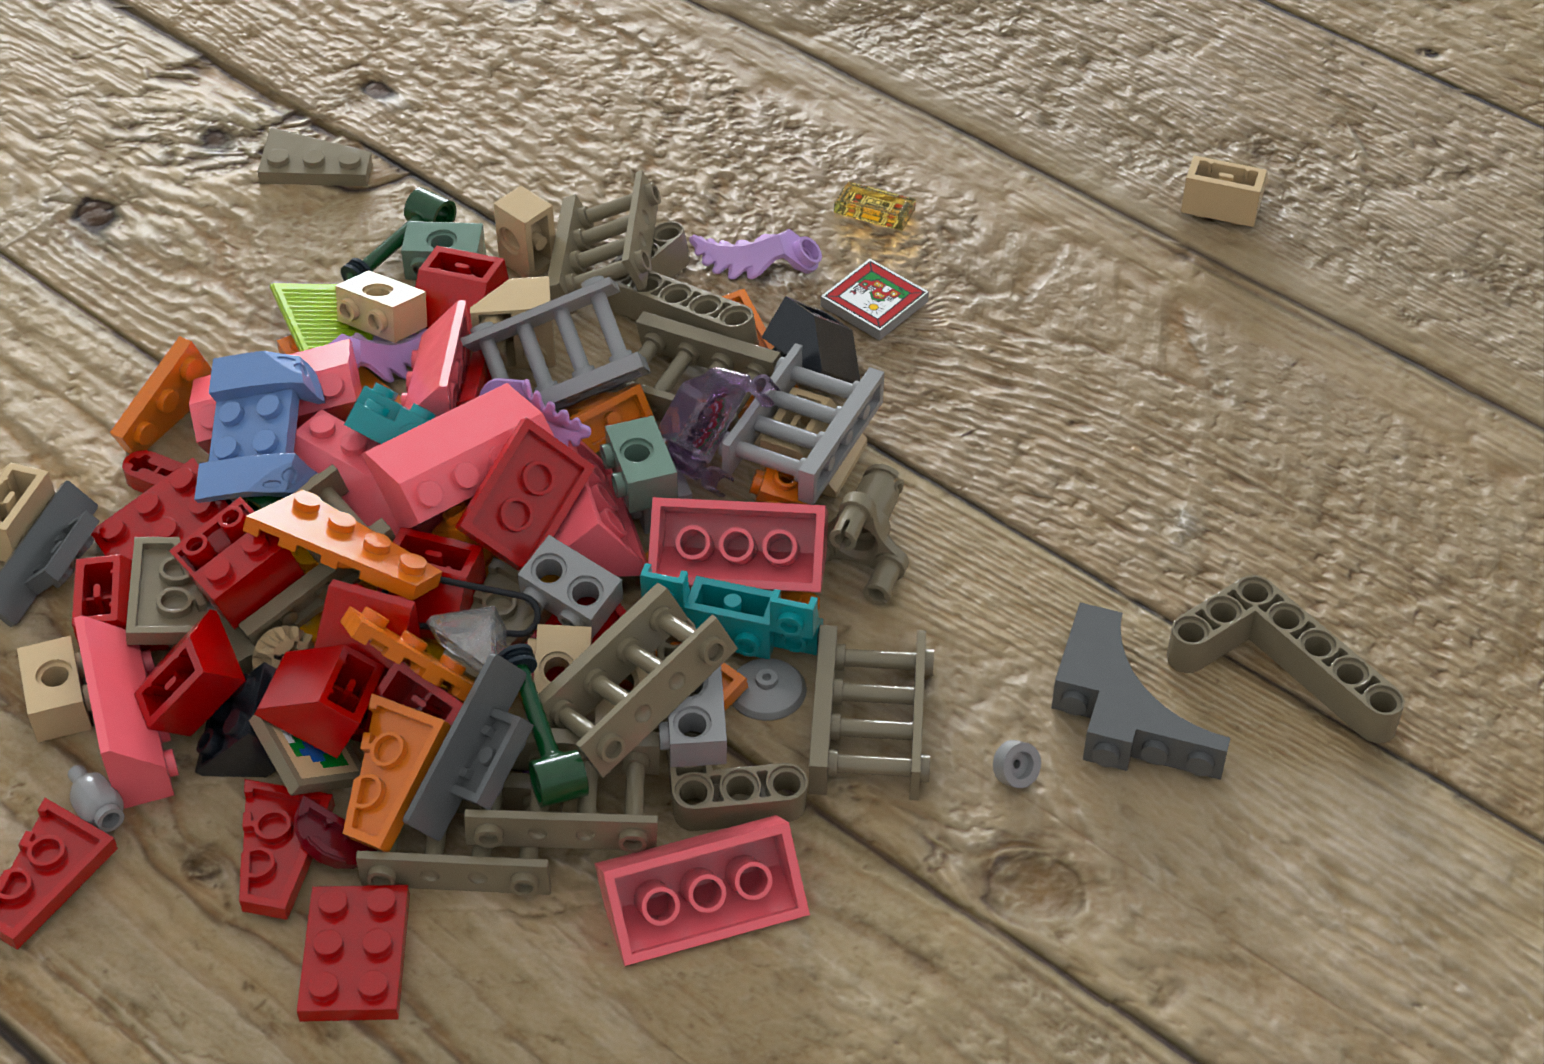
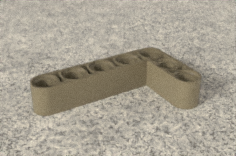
M668 221L655 226L650 258L651 271L648 272L646 289L639 291L629 274L613 280L618 284L621 291L607 297L610 307L615 313L637 320L642 312L645 311L759 346L754 314L751 308L672 279L690 263L684 227L679 222ZM623 255L618 256L609 264L621 261Z
M1257 575L1243 577L1179 616L1173 622L1166 656L1168 663L1177 671L1184 673L1199 671L1250 639L1361 737L1370 742L1385 743L1395 736L1405 703L1403 694L1266 578Z
M688 618L685 623L695 628L694 623ZM670 636L656 649L657 657L663 661L679 646L671 645L670 643L681 641ZM692 692L689 696H694L698 693ZM689 731L684 733V735L696 737L701 735V733ZM667 750L673 815L677 824L686 830L701 831L729 828L774 815L791 822L801 817L806 810L808 779L806 773L799 766L790 763L716 770H712V765L670 767V752ZM787 789L794 791L795 794L791 796H782L777 792L780 790ZM745 794L749 798L741 801L735 800L731 796ZM698 798L703 801L697 805L685 803L687 799Z

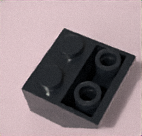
M785 296L762 335L764 340L774 346L772 350L781 352V357H785L795 343L802 345L803 368L852 384L855 381L860 382L853 330L825 311Z
M263 662L250 673H243L246 681L207 720L204 733L196 747L199 756L195 773L201 776L267 778L277 771L249 722L276 671L275 667Z

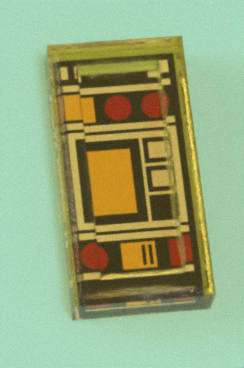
M847 181L834 202V213L903 231L915 211L916 199Z

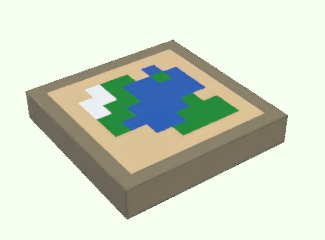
M253 715L249 720L291 796L352 787L353 780L360 775L362 765L349 742L338 758H335L256 715Z

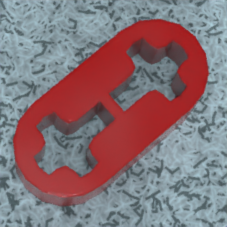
M140 450L129 454L124 459L122 468L128 486L144 493L184 463L152 451Z

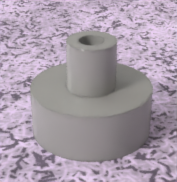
M1009 740L997 749L993 759V771L1001 783L1015 788H1025L1037 779L1041 769V757L1038 750L1032 744L1018 740Z

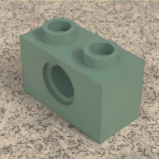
M408 221L401 249L405 279L417 280L418 269L436 246L486 255L483 223Z
M654 416L605 426L606 444L600 445L602 462L605 469L612 468L611 480L615 496L617 498H624L629 513L652 508L653 497L678 498L677 470Z

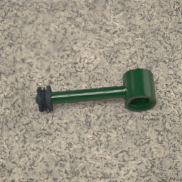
M423 187L415 189L409 195L404 207V216L407 222L363 260L352 258L340 270L343 280H349L366 271L373 272L403 245L408 221L454 222L457 213L455 203Z
M515 644L503 649L498 655L525 671L527 675L518 694L528 722L534 725L531 731L541 756L540 759L529 762L531 785L538 805L543 808L588 796L587 774L579 752L577 750L568 752L558 750L531 675L537 668V661L531 646L528 644Z

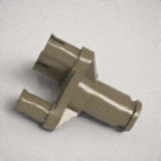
M885 464L869 466L864 472L856 491L848 492L844 496L837 516L828 523L825 561L826 565L832 559H843L874 569L867 585L863 589V594L868 601L877 605H884L890 600L896 581L904 576L909 565L907 555L894 544L889 536L891 528L889 518L899 499V494L903 490L904 481L897 480L894 482L899 472Z

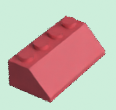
M458 300L422 334L418 350H412V371H407L406 374L407 393L401 394L402 406L411 409L413 403L436 414V417L456 408V401L460 400L461 383L465 382L466 366L469 365L471 360V350L464 347L460 339L469 335L466 300Z
M347 339L289 354L300 356L314 369L325 399V403L322 404L299 400L296 430L321 409L345 422L362 391L352 341ZM211 375L193 380L189 401L196 443L208 454H210L216 401L209 394Z
M506 383L362 453L399 528H411L473 497L521 419L527 417L554 436L543 413Z
M321 409L296 430L294 453L317 473H321L333 464L338 469L349 490L347 494L342 496V499L367 526H371L382 518L396 536L400 528L362 453L380 445V443L345 426L344 421ZM444 512L409 529L432 534L431 531L443 520L442 515Z
M582 440L579 446H573L571 441H569V448L596 467L554 538L617 577L640 576L644 564L648 563L624 498H617L615 496L611 480L612 468L605 469L602 459Z
M653 497L648 564L652 565V573L677 578L681 570L687 571L688 582L691 587L696 576L771 591L777 589L791 592L821 593L827 552L829 512L826 505Z
M83 615L74 617L100 754L111 787L116 789L122 797L124 809L175 796L171 777L178 776L179 771L173 749L164 750L163 743L171 741V735L167 732L149 730L134 695L135 691L155 667L151 649L142 651L140 645H127L125 629Z
M777 815L594 863L605 911L624 966L810 915L788 821Z

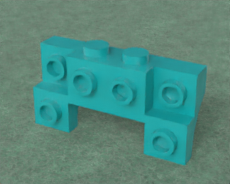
M376 382L373 389L366 385L364 386L344 425L382 444L434 419L436 414L413 403L411 409L402 406V404L395 401L398 393Z
M644 564L640 574L641 598L654 585L660 583L668 588L683 612L694 623L696 629L711 615L715 616L738 648L735 653L770 660L774 647H778L792 652L817 655L820 625H823L824 619L819 618L817 597L811 596L809 604L781 599V590L774 589V591L700 576H696L690 590L687 571L681 570L677 578L652 573V565Z

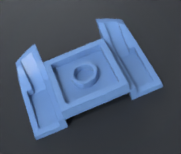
M268 351L214 358L209 394L216 401L210 454L208 462L199 463L194 500L202 503L239 497H287L305 485L312 476L317 474L315 470L311 469L294 453L299 400L316 404L325 403L316 372L300 356Z

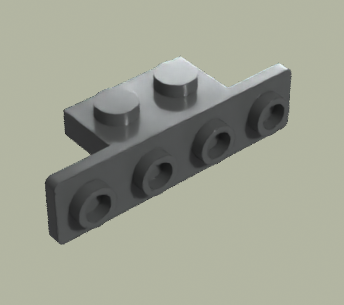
M65 481L60 485L0 569V619L10 627L18 624L38 594L52 585L59 588L67 581L74 571V568L70 566L73 559L81 557L95 540L91 533L100 522L93 516L98 509V505L70 481Z
M489 654L403 817L405 824L432 839L440 841L462 800L487 810L491 809L496 798L501 793L504 782L518 755L523 751L526 740L534 726L522 717L508 713L526 679L525 671L497 654Z

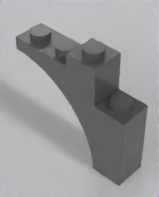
M1080 602L1055 678L1051 708L1071 715L1091 718L1086 734L1083 760L1097 763L1103 767H1113L1127 771L1132 757L1144 760L1150 764L1164 765L1188 771L1197 776H1207L1221 780L1230 738L1210 732L1188 722L1153 697L1142 685L1127 660L1121 637L1123 613Z

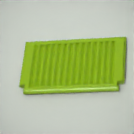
M270 284V289L299 352L328 345L341 334L352 337L353 334L360 333L366 339L373 340L372 334L338 321L336 285L338 284Z

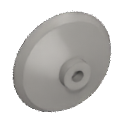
M764 658L755 659L736 670L747 678L748 688L732 705L737 711L749 718L762 721L778 720L794 713L805 700L807 687L803 676L796 668L782 660L770 658V660Z

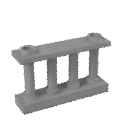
M595 276L581 283L582 288L496 324H493V322L478 324L470 329L471 334L460 338L463 346L473 352L482 350L492 379H509L496 343L518 334L537 384L534 390L541 393L545 407L548 401L555 403L556 412L651 373L644 356L639 352L632 353L631 350L626 349L607 297L621 292L618 284L610 277ZM590 304L593 305L611 353V357H609L610 363L596 369L594 365H589L570 312ZM553 319L556 320L574 372L571 374L572 378L559 384L557 381H552L533 329Z
M795 343L785 357L779 358L774 373L731 432L727 431L724 433L719 444L718 453L722 456L723 475L730 477L741 460L745 459L794 476V480L798 482V501L814 505L882 405L884 372L869 367L860 382L855 381L853 384L802 367L803 346ZM799 383L847 400L843 406H837L835 409L790 394L789 392L792 387ZM779 408L830 425L825 432L820 431L816 434L774 420L772 417ZM763 433L811 449L812 451L807 458L802 457L800 460L753 444L759 435Z

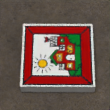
M869 259L821 296V307L880 341L928 302L929 292L874 260Z

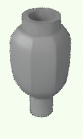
M83 765L73 766L68 771V778L73 783L70 791V802L77 815L104 832L117 829L124 820V801L119 792L111 787L110 781L98 772L88 773Z

